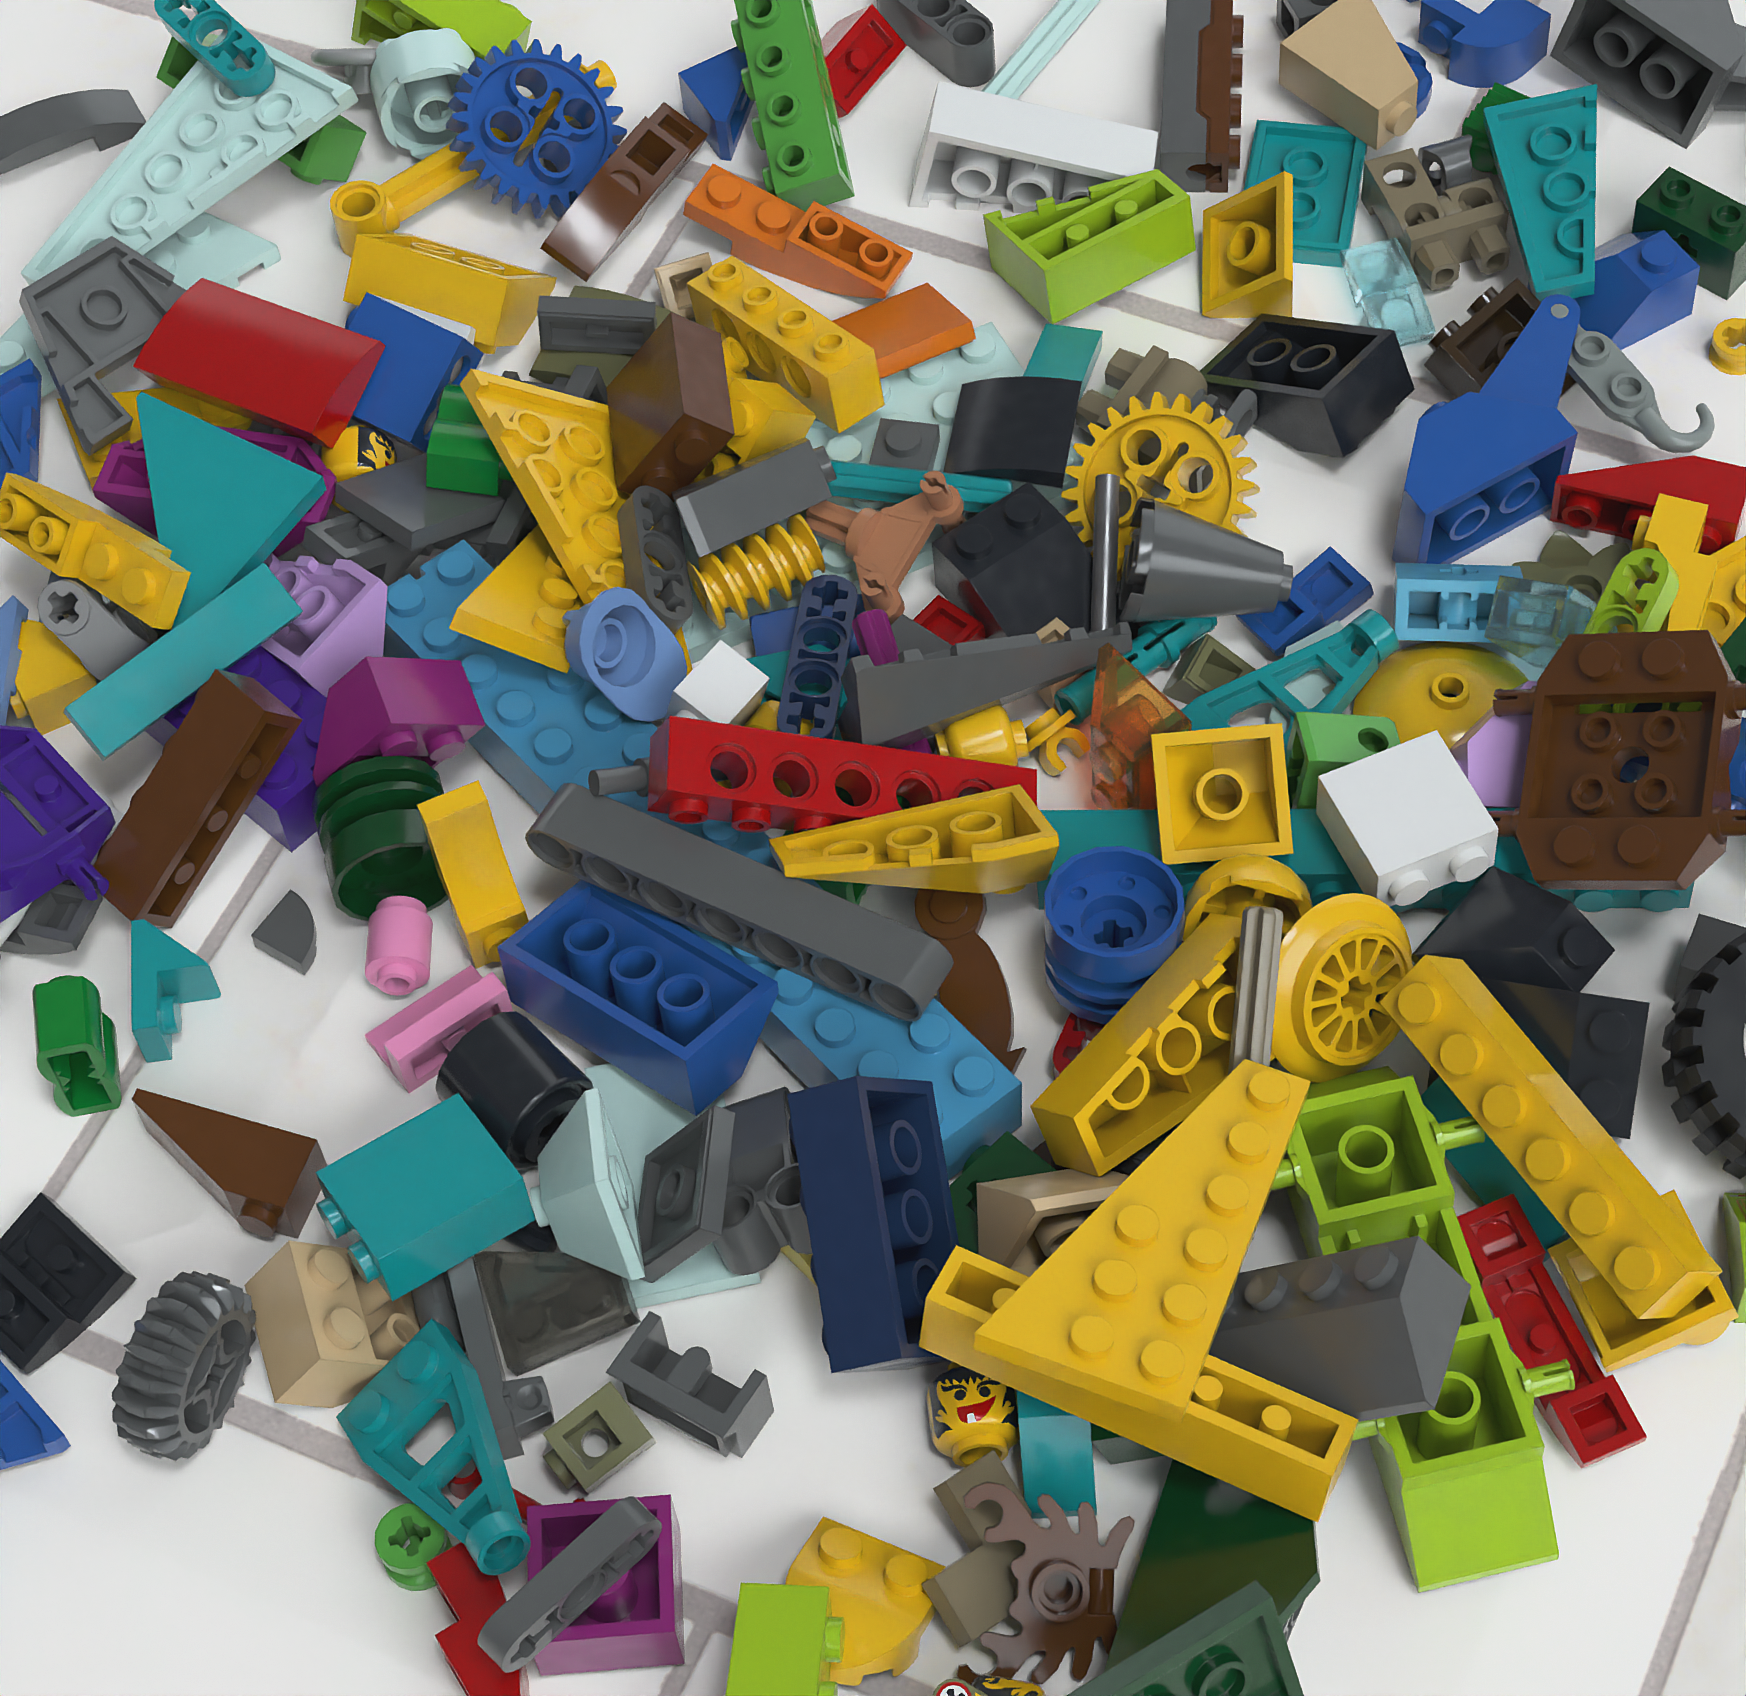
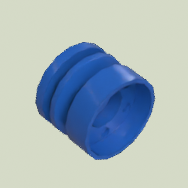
M1126 846L1095 847L1071 856L1053 872L1044 892L1046 983L1057 1002L1077 1017L1100 1024H1107L1182 944L1185 912L1183 887L1169 866L1150 853Z

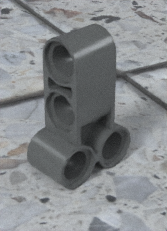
M785 1086L722 1107L735 1112L722 1235L712 1243L726 1268L733 1274L750 1275L767 1268L775 1261L781 1247L790 1245L797 1253L812 1254L807 1217L800 1203L801 1179L796 1147L789 1134V1120L791 1116L787 1094L791 1092Z

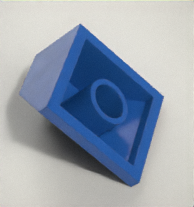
M1665 230L1622 234L1595 248L1594 294L1573 298L1581 310L1579 324L1586 331L1602 333L1610 338L1620 350H1623L1692 314L1700 266ZM1528 282L1527 288L1531 291L1530 284Z

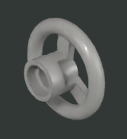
M376 48L317 49L312 52L311 61L317 66H345L344 83L351 86L356 94H372L370 72L376 59Z

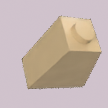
M1337 0L1280 42L1279 84L1377 151L1395 136L1404 135L1412 127L1417 117L1418 79L1372 0Z

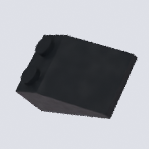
M1263 313L1200 370L1207 382V396L1212 394L1219 397L1220 405L1229 409L1243 390L1249 389L1257 396V420L1254 425L1299 451L1344 458L1356 450L1360 442L1379 423L1390 417L1394 413L1395 408L1415 390L1394 330Z
M1030 482L1022 485L932 542L936 588L949 602L984 625L986 639L1034 634L1056 617L1070 629L1084 627L1086 633H1091L1093 557L1068 520ZM1118 593L1116 594V625L1120 622H1125L1120 621L1119 618L1123 610L1118 609ZM1128 622L1132 633V640L1138 637V629L1140 628L1138 622Z
M1479 978L1606 1132L1612 1137L1630 1139L1650 1003ZM1431 1065L1427 1088L1439 1077Z

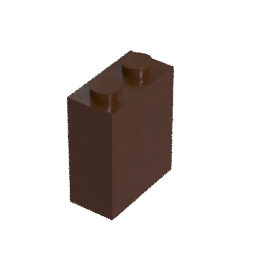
M670 312L607 386L606 391L617 489L631 495L640 486H651L659 489L675 502L671 492L690 485L735 433L721 333Z

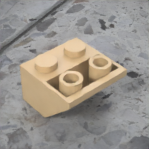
M288 1241L244 1285L246 1294L251 1296L252 1309L256 1313L254 1325L275 1403L334 1408L349 1403L420 1331L411 1292L392 1302L377 1279L368 1284L364 1282L352 1263L347 1248Z

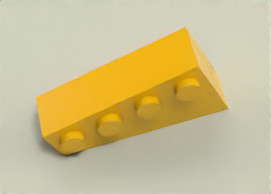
M1210 913L1030 1105L1055 1164L1101 1177L1185 1120L1227 1077L1242 918ZM1271 1050L1270 1061H1272L1273 1059L1276 1058L1275 1055L1273 1054L1272 1050Z

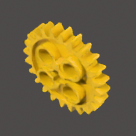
M1154 392L1150 409H1146L1138 398L1132 396L1129 399L1130 415L1124 417L1117 410L1109 407L1107 413L1111 426L1104 430L1100 426L1090 423L1088 428L1096 441L1092 446L1075 443L1073 446L1075 451L1084 458L1082 466L1066 467L1065 473L1078 480L1077 487L1062 491L1061 497L1069 502L1078 504V508L1068 513L1065 518L1071 526H1084V529L1077 535L1086 548L1093 546L1095 477L1100 474L1117 475L1120 477L1119 493L1129 491L1131 494L1132 503L1130 509L1124 516L1119 518L1117 582L1121 578L1125 546L1130 545L1132 534L1137 529L1136 527H1130V522L1136 502L1140 497L1156 500L1248 537L1236 525L1239 518L1250 519L1257 517V512L1243 503L1244 497L1260 492V487L1257 484L1243 480L1244 475L1257 468V463L1250 457H1236L1247 446V440L1240 434L1226 438L1233 423L1224 415L1211 422L1214 409L1204 401L1191 413V400L1184 394L1179 393L1171 409L1166 397L1160 392ZM1150 438H1159L1161 441V451L1158 458L1149 465H1140L1138 462V451L1141 445ZM1183 444H1188V452L1178 459L1179 448ZM1210 465L1213 469L1211 484L1202 492L1191 493L1189 479L1193 471L1200 466ZM1155 484L1163 487L1166 486L1170 489L1166 500L1155 498L1150 494Z

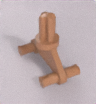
M929 471L923 475L926 481L920 480L922 493L891 507H885L880 511L868 507L857 513L827 500L806 509L807 516L805 521L813 534L845 546L846 555L856 564L865 610L883 609L888 615L890 625L905 610V604L898 592V588L935 525L940 524L943 533L946 534L966 521L962 515L964 502L955 487L947 485L945 476L939 471Z

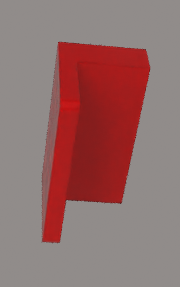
M873 4L838 21L821 40L838 119L851 112L907 46Z

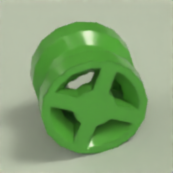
M407 1503L391 1509L380 1520L375 1531L376 1550L389 1578L398 1587L409 1591H424L436 1586L426 1562L453 1547L444 1527L416 1504ZM409 1537L410 1544L406 1549L402 1548Z

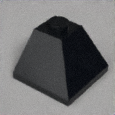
M1492 866L1487 868L1413 952L1411 957L1415 964L1424 955L1462 959L1479 978L1581 992L1613 954L1615 949L1571 901Z

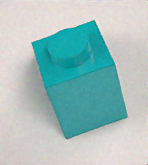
M1017 1390L1024 1499L1032 1511L1031 1518H1048L1037 1502V1497L1042 1493L1049 1494L1063 1509L1066 1517L1078 1516L1077 1509L1080 1502L1085 1501L1089 1502L1093 1507L1095 1515H1097L1091 1422Z

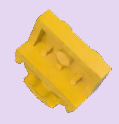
M823 1516L793 1561L788 1571L785 1585L829 1587L832 1617H844L845 1641L843 1660L841 1663L831 1662L830 1681L843 1685L857 1686L862 1682L864 1675L880 1673L891 1669L893 1676L896 1677L907 1670L917 1659L921 1636L937 1611L921 1584L946 1568V1566Z

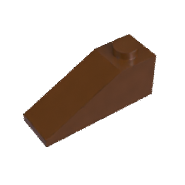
M136 1089L132 1102L146 1131L244 1229L263 1237H271L274 1233L298 1239L321 1191V1186L315 1172L328 1166L317 1139L146 1090Z

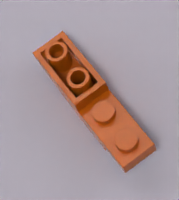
M715 164L711 165L688 196L684 205V216L732 240L730 255L777 276L835 294L885 299L913 257V252L815 201L805 212Z

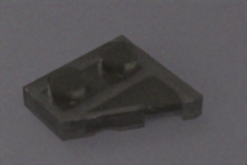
M482 1251L474 1255L507 1368L516 1377L641 1322L627 1278L574 1256L556 1252Z

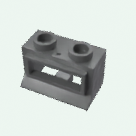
M652 1311L647 1313L605 1372L623 1383L629 1403L724 1457H727L731 1452L743 1458L774 1412L767 1375L754 1369L742 1388L712 1373L710 1355L703 1347H691L682 1356L669 1349L662 1318Z

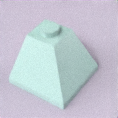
M598 1087L586 1090L537 1157L540 1185L530 1188L535 1218L539 1227L551 1226L561 1252L629 1280L643 1278L645 1273L634 1185Z

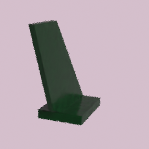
M1172 1459L1104 1672L1066 1696H1304L1282 1627L1321 1581L1315 1521Z

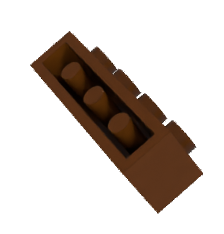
M215 669L209 680L198 690L193 706L176 733L165 743L162 755L147 780L132 796L130 807L114 833L99 849L97 860L93 867L109 881V888L103 897L130 921L145 919L153 926L172 928L303 719L254 678Z

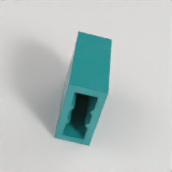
M459 1093L315 1172L325 1199L316 1203V1207L325 1226L335 1239L343 1235L347 1236L352 1243L351 1246L347 1247V1251L361 1278L366 1284L377 1279L392 1302L536 1220L523 1177Z

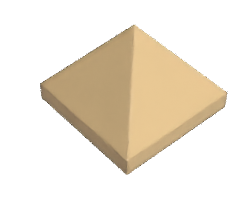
M709 252L653 268L665 309L687 319L695 317L687 282L709 270L712 266Z

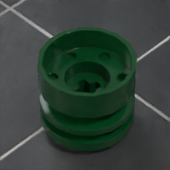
M378 756L352 763L330 775L316 790L311 807L318 828L319 841L325 854L324 863L331 893L336 907L351 918L369 922L370 916L376 911L377 904L391 896L415 898L426 906L427 912L442 905L449 899L439 878L417 804L444 794L439 773L426 762L406 756Z

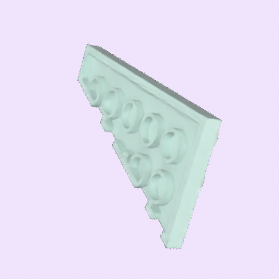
M223 30L210 46L217 45L223 41L228 31ZM260 40L258 41L264 46L275 66V78L264 92L255 96L241 97L234 94L198 60L23 268L20 274L30 285L110 236L115 237L141 255H144L357 103L359 99L351 86ZM239 55L233 60L237 68L241 67L246 71L251 69Z

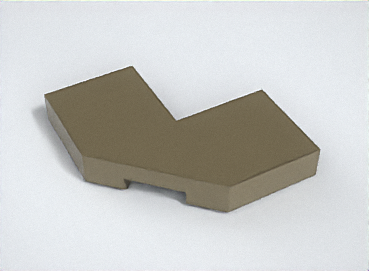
M995 1450L980 1457L933 1488L970 1551L921 1585L959 1647L972 1642L1010 1615L1008 1607L1015 1600L1016 1580L1010 1568V1563L1014 1558L1022 1554L1025 1547L1024 1543L1019 1540L987 1542L983 1536L985 1529L999 1522L1002 1516L1001 1505L995 1500L988 1499L980 1502L975 1509L965 1507L963 1496L971 1487L983 1482L1001 1483L1015 1493L1030 1516L1032 1512Z

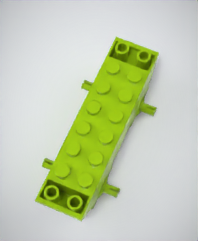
M1383 1066L1344 1075L1322 1083H1310L1306 1101L1271 1191L1286 1187L1309 1258L1419 1236L1471 1285L1435 1409L1358 1422L1352 1439L1354 1441L1368 1437L1418 1593L1558 1560L1559 1549L1542 1459L1545 1446L1533 1415L1534 1398L1565 1390H1574L1575 1381L1572 1370H1569L1570 1364L1567 1359L1525 1369L1523 1363L1510 1349L1499 1317L1492 1318L1453 1208L1455 1192L1444 1164L1445 1150L1475 1143H1484V1130L1473 1116L1438 1123L1434 1115L1424 1106L1413 1075L1400 1078L1389 1066Z

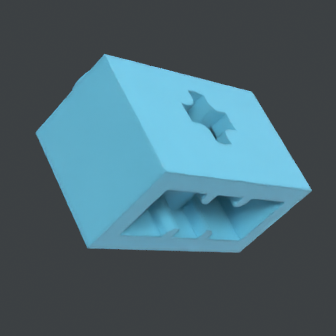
M1395 563L1393 630L1398 640L1521 644L1524 579L1520 566Z

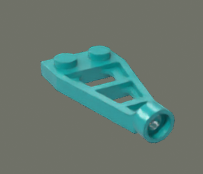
M1368 609L1347 624L1340 632L1198 696L1153 730L1151 734L1231 727L1229 725L1230 719L1236 714L1258 704L1270 703L1290 721V726L1283 735L1286 754L1295 713L1319 712L1342 714L1377 671L1379 663L1399 648L1397 635L1382 615L1372 609ZM1356 648L1362 656L1356 655L1352 650ZM1314 669H1320L1336 683V686L1315 707L1308 709L1284 687L1303 674Z
M431 1318L351 1400L336 1418L363 1462L461 1541L481 1572L487 1575H500L514 1569L525 1559L531 1546L530 1537L521 1525L522 1519L478 1373L450 1330ZM448 1403L455 1424V1434L425 1465H421L407 1453L405 1445ZM473 1458L482 1478V1483L456 1508L441 1490Z

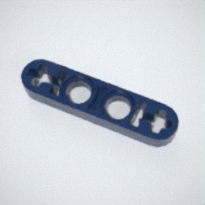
M820 575L809 580L802 590L777 715L776 731L800 734L803 718L813 720V728L810 731V735L807 736L827 739L835 738L844 689L841 676L849 661L854 634L852 621L856 618L858 599L856 587L844 577ZM825 604H834L832 618L821 616ZM813 641H826L834 644L837 648L829 652H817L809 649L806 645ZM807 683H817L825 686L829 691L821 695H808L798 690V687Z

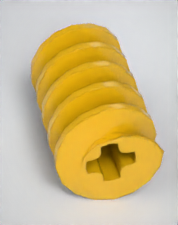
M794 514L788 518L787 531L778 523L766 527L765 541L756 533L744 537L742 541L743 551L735 543L722 547L720 549L721 561L713 553H709L698 558V570L687 561L688 575L697 599L704 612L718 629L726 628L724 609L731 607L741 620L748 619V599L753 598L764 611L771 609L769 590L775 588L783 599L788 602L793 600L791 581L797 579L804 587L809 580L814 578V571L820 570L822 573H825L824 558L818 542L809 525L800 514Z

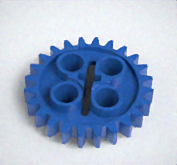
M539 39L533 40L526 53H524L517 40H512L505 50V55L497 46H493L485 56V60L476 57L468 68L469 74L463 72L456 83L455 88L459 92L453 94L447 106L456 113L450 116L446 123V129L460 134L454 138L449 148L450 151L466 152L467 154L459 166L460 172L476 169L480 174L473 185L475 190L481 189L488 184L495 188L491 203L494 205L500 202L506 195L512 198L513 214L517 215L524 204L529 203L531 204L534 217L540 219L547 210L548 204H550L557 218L562 217L568 210L569 204H573L600 168L619 147L617 144L626 136V128L613 124L623 113V107L607 106L606 104L614 88L609 86L598 89L594 82L598 78L600 70L596 68L586 74L580 71L582 55L579 53L569 62L562 60V47L560 44H556L550 54L547 55L543 54ZM516 85L530 90L535 99L524 97L518 91ZM553 91L558 92L561 98L540 131L539 138L528 152L523 165L516 166L513 163V159L534 126L535 119L546 105ZM564 116L575 118L580 123L582 129L570 126ZM491 128L502 130L508 136L510 142H504L496 138ZM539 158L551 161L556 166L558 173L545 169Z

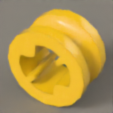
M1731 318L1724 320L1713 331L1712 343L1709 347V360L1720 372L1729 375L1746 374V346L1741 345L1736 350L1730 348L1737 346L1739 343L1746 345V319Z

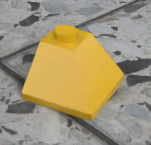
M1282 723L1150 735L1161 861L1164 864L1216 861L1244 853L1266 856L1294 854Z

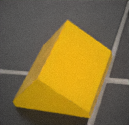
M1286 171L1281 172L1203 210V316L1208 318H1257L1263 313L1292 317V174Z

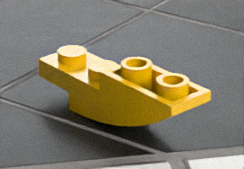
M6 472L0 489V537L58 576L80 579L150 627L172 629L191 572L169 559L172 552L170 549L127 524L85 503L20 475Z

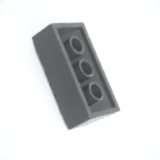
M1419 1236L1241 1272L1238 1275L1208 1354L1359 1419L1358 1422L1434 1410L1471 1285Z

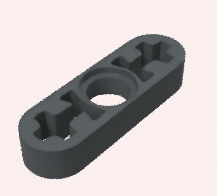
M640 486L634 490L617 513L627 589H632L675 635L693 613L680 515L675 503L665 493L651 486ZM646 554L655 558L664 569L656 566Z
M634 1496L623 1498L615 1503L488 1619L478 1636L479 1647L506 1673L516 1671L526 1665L648 1553L661 1533L662 1523Z

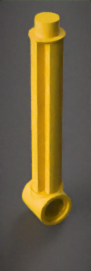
M598 60L588 67L581 63L579 70L584 74L596 68L600 70L599 76L594 82L598 89L612 86L614 90L617 88L616 78L604 61ZM553 91L549 100L535 119L534 126L518 152L537 141L540 131L561 98L558 92ZM533 94L527 97L529 99H535ZM564 116L567 123L574 119L570 116ZM491 128L496 138L504 142H510L508 136L502 130ZM450 144L381 185L370 181L358 180L340 186L334 191L330 199V209L339 244L343 252L352 258L357 234L394 233L400 227V222L479 176L480 174L476 169L460 172L459 166L467 156L466 152L450 151Z

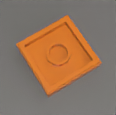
M928 282L832 321L874 349L880 379L966 345L976 339L972 321Z

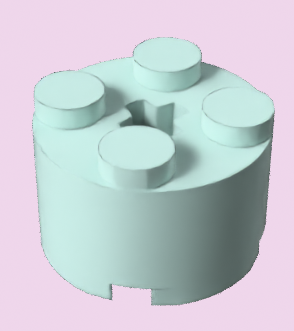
M450 28L417 30L406 33L396 39L383 41L375 51L376 59L370 72V87L383 132L393 146L397 148V144L409 150L412 157L423 160L450 144L460 134L446 129V123L450 116L456 113L447 106L453 94L459 92L455 88L456 83L463 72L469 74L468 68L476 57L471 48L461 39L460 34Z

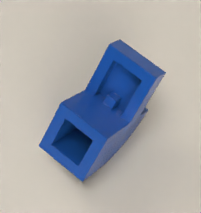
M1422 0L1418 42L1428 47L1432 52L1450 60L1449 80L1468 87L1492 88L1495 82L1506 85L1518 80L1547 55L1551 14L1527 0H1494L1480 14L1455 0Z

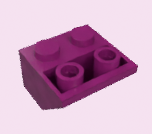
M366 656L328 690L312 775L316 786L320 787L330 775L352 763L378 756H406L424 761L434 769L443 760L460 754L466 748L465 742L486 726L461 661Z

